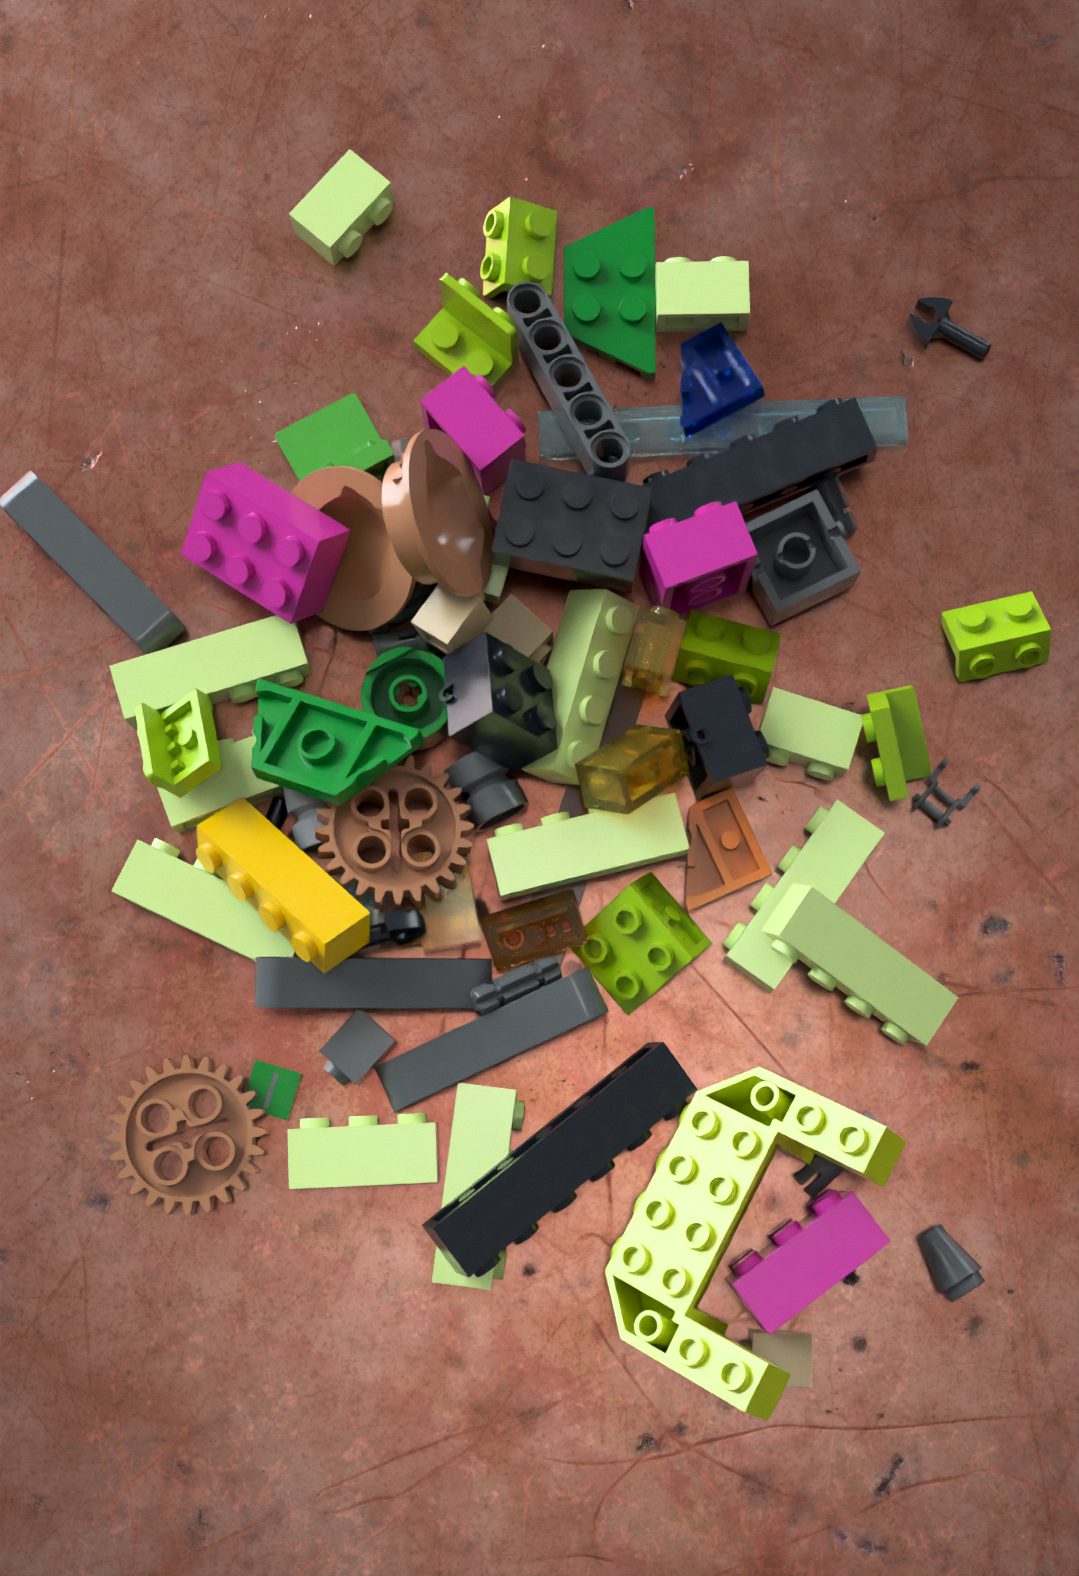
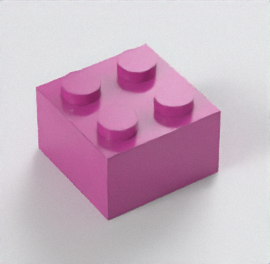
M463 366L420 400L425 430H440L453 439L460 447L477 476L483 495L488 496L507 481L511 459L526 462L525 448L527 445L523 434L526 432V428L511 409L504 412L493 400L496 397L495 391L482 375L478 374L474 377Z

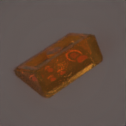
M573 889L564 890L487 914L482 918L481 929L497 971L589 943Z

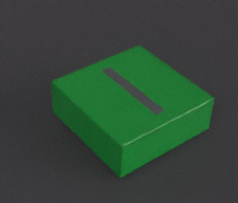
M255 1060L245 1091L254 1090L258 1093L256 1098L248 1104L250 1109H264L267 1115L289 1121L303 1074Z

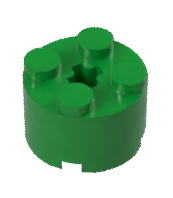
M399 647L383 653L371 663L366 672L360 694L363 712L420 729L424 741L415 751L424 750L436 745L449 733L447 703L442 702L439 698V693L442 687L445 686L444 661L430 652L412 647ZM410 692L413 697H417L418 704L413 707H409L406 703L403 704L402 695Z

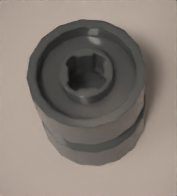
M476 751L453 763L444 773L447 772L449 774L448 782L452 789L461 787V797L466 798L465 804H469L471 807L467 818L470 823L474 824V831L481 832L518 814L529 805V802L517 779H508L506 777L509 769Z

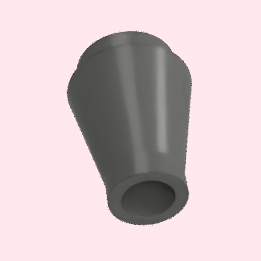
M942 1224L917 1239L924 1251L940 1294L946 1293L952 1303L985 1282L979 1272L982 1267L946 1232Z

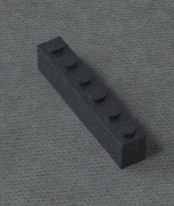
M854 397L844 402L841 398L832 399L820 405L816 409L817 413L801 420H799L798 416L786 418L775 424L772 428L773 431L757 438L754 434L745 435L733 441L729 445L730 449L713 456L711 452L702 453L686 462L687 467L669 474L668 470H662L649 475L643 480L644 485H641L653 488L644 535L650 533L649 528L660 521L676 518L678 523L694 517V512L697 509L716 501H721L723 506L736 501L741 514L745 515L874 462L877 446L856 398ZM642 541V546H641L639 558L641 557V554H642L643 541Z
M664 1042L646 1043L422 1224L423 1228L456 1273L468 1278L473 1274L476 1277L486 1274L499 1263L501 1258L498 1254L512 1242L515 1245L521 1244L535 1234L539 1229V1225L536 1222L552 1210L553 1213H558L569 1206L577 1198L575 1190L588 1179L591 1182H595L609 1173L615 1166L612 1160L627 1148L628 1151H632L640 1147L652 1136L649 1129L662 1118L668 1121L679 1115L685 1106L689 1104L686 1099L698 1090Z

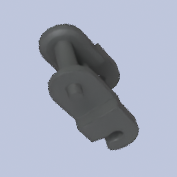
M944 758L926 779L925 783L929 787L922 796L916 793L912 797L916 801L912 809L916 810L920 806L937 820L935 824L936 829L942 824L948 827L952 822L948 817L955 808L959 811L963 810L981 788L976 783L963 799L957 798L954 800L938 787L937 777L950 762L947 758ZM932 791L951 805L945 813L926 799Z

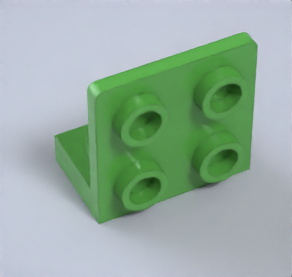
M354 393L275 434L276 441L299 482L308 474L330 466L354 467L382 481L388 467L396 462L395 454L386 438L383 440L380 438L360 400Z

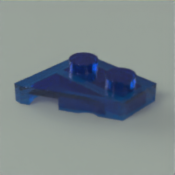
M722 322L681 343L683 374L680 377V393L682 396L680 424L686 438L765 397L763 385Z

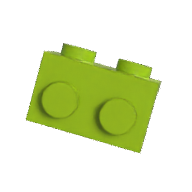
M510 196L489 211L483 226V233L486 236V252L480 268V276L483 279V296L493 298L502 291L509 292L518 283L529 281L541 285L548 296L552 297L557 226L556 210Z
M1032 591L942 612L941 625L956 656L955 674L959 682L986 678L991 675L1021 668H1030L1046 663L1049 660L1051 628Z
M691 610L675 666L673 680L696 687L733 674L737 686H743L746 689L750 701L762 703L772 676L781 634Z
M912 685L867 694L870 713L861 715L867 743L876 741L879 758L871 759L876 787L886 785L890 801L909 797L906 781L928 777L932 774L916 692Z
M195 688L162 713L145 703H141L135 708L138 728L137 735L140 740L144 764L143 772L152 785L163 788L181 798L223 768L210 699L207 694Z

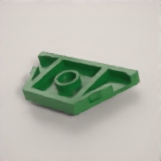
M647 207L564 246V324L576 346L582 349H592L599 357L614 364L619 361L640 371V376L648 380H655L654 207Z
M259 679L256 683L255 692L259 699L258 716H254L253 733L256 737V743L252 748L251 768L258 779L341 806L419 748L424 741L420 729Z

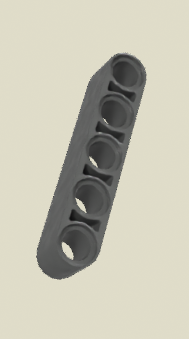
M525 281L516 284L507 295V313L516 323L518 348L586 473L625 482L629 476L631 454L630 442L545 289L535 282ZM526 309L535 311L530 314L521 313L522 310ZM549 345L555 347V349L548 351L542 350L540 347ZM563 382H573L577 385L574 387L567 388L562 387L559 384ZM588 418L594 419L597 423L584 425L579 421ZM604 456H614L618 459V461L614 463H605L601 461L600 458Z
M31 470L0 497V507L145 654L165 649L186 629L174 613Z
M256 957L255 1007L474 1009L469 993L473 988L484 983L492 985V959L348 957L324 974L311 961L305 962L300 957Z
M586 967L374 1068L394 1112L589 1022L609 1012L589 967Z

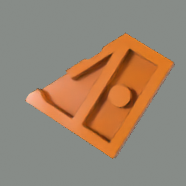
M733 787L688 807L687 840L690 849L686 854L684 904L687 913L772 875L769 864Z

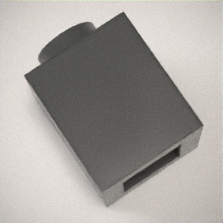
M358 1008L319 1050L328 1059L322 1067L343 1086L349 1080L355 1085L360 1086L375 1070L374 1067L378 1066L397 1046L398 1042L366 1012Z

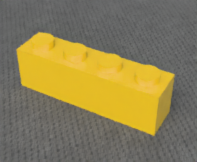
M243 797L237 799L197 825L198 848H196V855L201 865L208 872L213 873L215 871L227 882L230 891L239 901H247L258 911L262 921L271 931H279L290 941L294 951L303 961H311L325 974L369 943L370 912Z

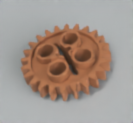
M410 755L404 766L396 764L341 806L324 801L330 808L317 810V820L326 825L315 828V839L327 842L318 848L319 859L333 858L326 866V873L329 876H333L342 872L343 875L339 885L345 890L353 884L357 886L356 900L358 902L370 893L374 895L375 908L379 909L385 897L392 898L395 911L400 910L402 898L409 896L412 904L417 908L420 907L421 892L425 891L431 898L436 900L440 892L438 882L450 888L454 885L455 877L449 869L458 872L464 871L466 861L460 855L470 854L473 843L463 837L473 834L474 824L461 820L469 816L471 807L469 804L456 805L461 798V787L448 791L445 789L449 780L447 772L436 779L431 777L432 762H428L419 771L415 769L414 756ZM392 791L396 792L398 796V831L401 833L399 843L401 870L399 872H394L391 868V832L388 830L390 805L388 794ZM419 800L426 803L430 811L420 816L413 815L406 809L405 805L410 801ZM369 801L379 805L382 811L376 816L367 817L360 814L356 808L361 803ZM415 846H423L430 850L433 857L425 862H416L409 857L407 851ZM372 847L380 850L384 858L378 863L370 864L362 861L358 854L364 848Z
M190 1055L183 1056L181 1069H177L172 1059L165 1058L163 1060L164 1073L162 1074L155 1068L147 1066L145 1068L148 1079L146 1084L136 1079L129 1081L136 1093L134 1097L118 1096L117 1098L127 1108L125 1114L110 1115V1119L113 1122L122 1125L121 1132L112 1133L107 1136V1140L121 1143L122 1148L110 1156V1160H125L127 1165L120 1171L117 1177L119 1179H126L134 1176L136 1181L129 1193L137 1195L144 1190H148L149 1193L146 1200V1206L148 1207L155 1206L161 1198H164V1211L166 1214H172L179 1202H182L185 1216L194 1214L197 1201L200 1202L206 1213L214 1211V1196H217L224 1204L231 1203L232 1197L229 1187L233 1186L240 1191H246L248 1187L241 1175L244 1172L258 1174L260 1171L250 1161L252 1155L260 1156L267 1153V1150L255 1144L256 1138L269 1134V1130L255 1126V1120L263 1117L265 1110L250 1109L248 1105L256 1098L258 1093L253 1090L242 1094L240 1090L246 1081L244 1075H239L231 1081L227 1080L230 1073V1065L223 1063L213 1073L212 1058L204 1056L198 1069L195 1068L194 1060ZM210 1090L217 1099L216 1110L211 1116L202 1118L196 1113L194 1102L199 1093ZM163 1105L169 1112L170 1120L168 1126L163 1131L157 1133L150 1128L148 1115L153 1107ZM227 1118L230 1120V1126L225 1129L192 1138L193 1147L189 1143L176 1142L154 1151L147 1149V1144L151 1141L183 1133L185 1131L184 1123H187L189 1127H204ZM217 1137L224 1138L230 1146L229 1158L220 1166L212 1163L207 1155L210 1142ZM171 1151L177 1153L183 1163L181 1174L173 1180L166 1178L161 1171L162 1158Z

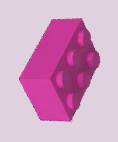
M239 462L206 472L181 555L292 624L323 611L351 530Z
M721 501L706 504L694 512V517L678 523L676 518L660 521L649 528L650 533L644 535L639 577L658 624L689 614L691 610L697 611L745 593L758 553L736 501L724 506Z
M830 1188L825 1190L806 1205L811 1213L799 1222L789 1218L773 1229L767 1235L771 1240L769 1245L759 1252L749 1248L729 1263L728 1266L732 1273L724 1279L759 1327L769 1335L891 1242L854 1192L837 1191L836 1189L831 1191Z

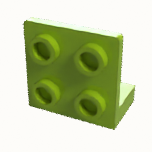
M445 273L439 280L443 308L413 340L414 348L449 376L465 366L474 377L478 374L482 375L495 391L519 364L516 323L501 308L495 307L492 310L481 301L479 292L467 280L460 278L457 281L448 273Z
M651 871L629 884L581 929L579 937L570 939L568 942L569 947L585 966L589 967L591 973L627 1014L634 1012L681 969L713 944Z

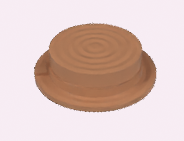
M437 429L420 431L410 439L405 452L401 453V461L391 464L384 475L381 495L386 530L399 561L416 581L425 585L439 582L447 591L455 596L462 598L471 597L479 594L486 587L493 564L491 555L493 536L485 497L470 462L453 439Z
M330 466L308 474L294 487L291 494L351 530L323 611L316 613V615L334 626L351 631L370 630L388 623L406 606L412 595L416 580L402 566L390 542L382 510V482L363 470L349 466Z

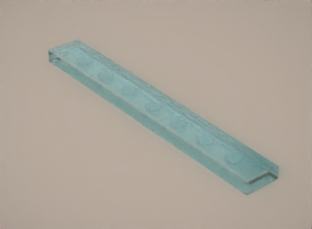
M905 396L856 398L876 446L907 444L909 439ZM841 398V399H842V401L844 402V401H847V400L852 399V398ZM832 399L611 409L630 442V457L702 454L706 452L721 453L730 449L729 445L740 437L754 434L757 438L772 432L773 426L786 418L798 416L799 420L811 416L817 413L816 409L820 405ZM553 410L538 411L540 460L579 459ZM588 418L579 421L584 425L597 423L594 419Z

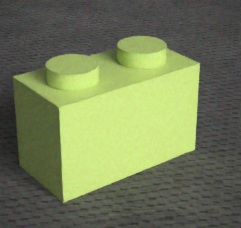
M349 149L289 213L294 233L335 266L343 257L348 258L358 250L363 241V235L374 224L380 225L390 215L394 203L391 182Z
M721 256L713 258L711 261L691 262L690 259L685 257H673L665 262H656L655 332L746 331L750 316L749 261H737L733 257Z
M773 687L759 726V730L764 735L769 749V757L766 758V761L780 766H788L789 761L807 767L806 773L823 780L832 781L834 776L843 778L849 769L863 722L860 714Z

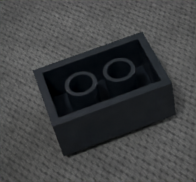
M511 459L491 549L493 564L632 593L653 488Z

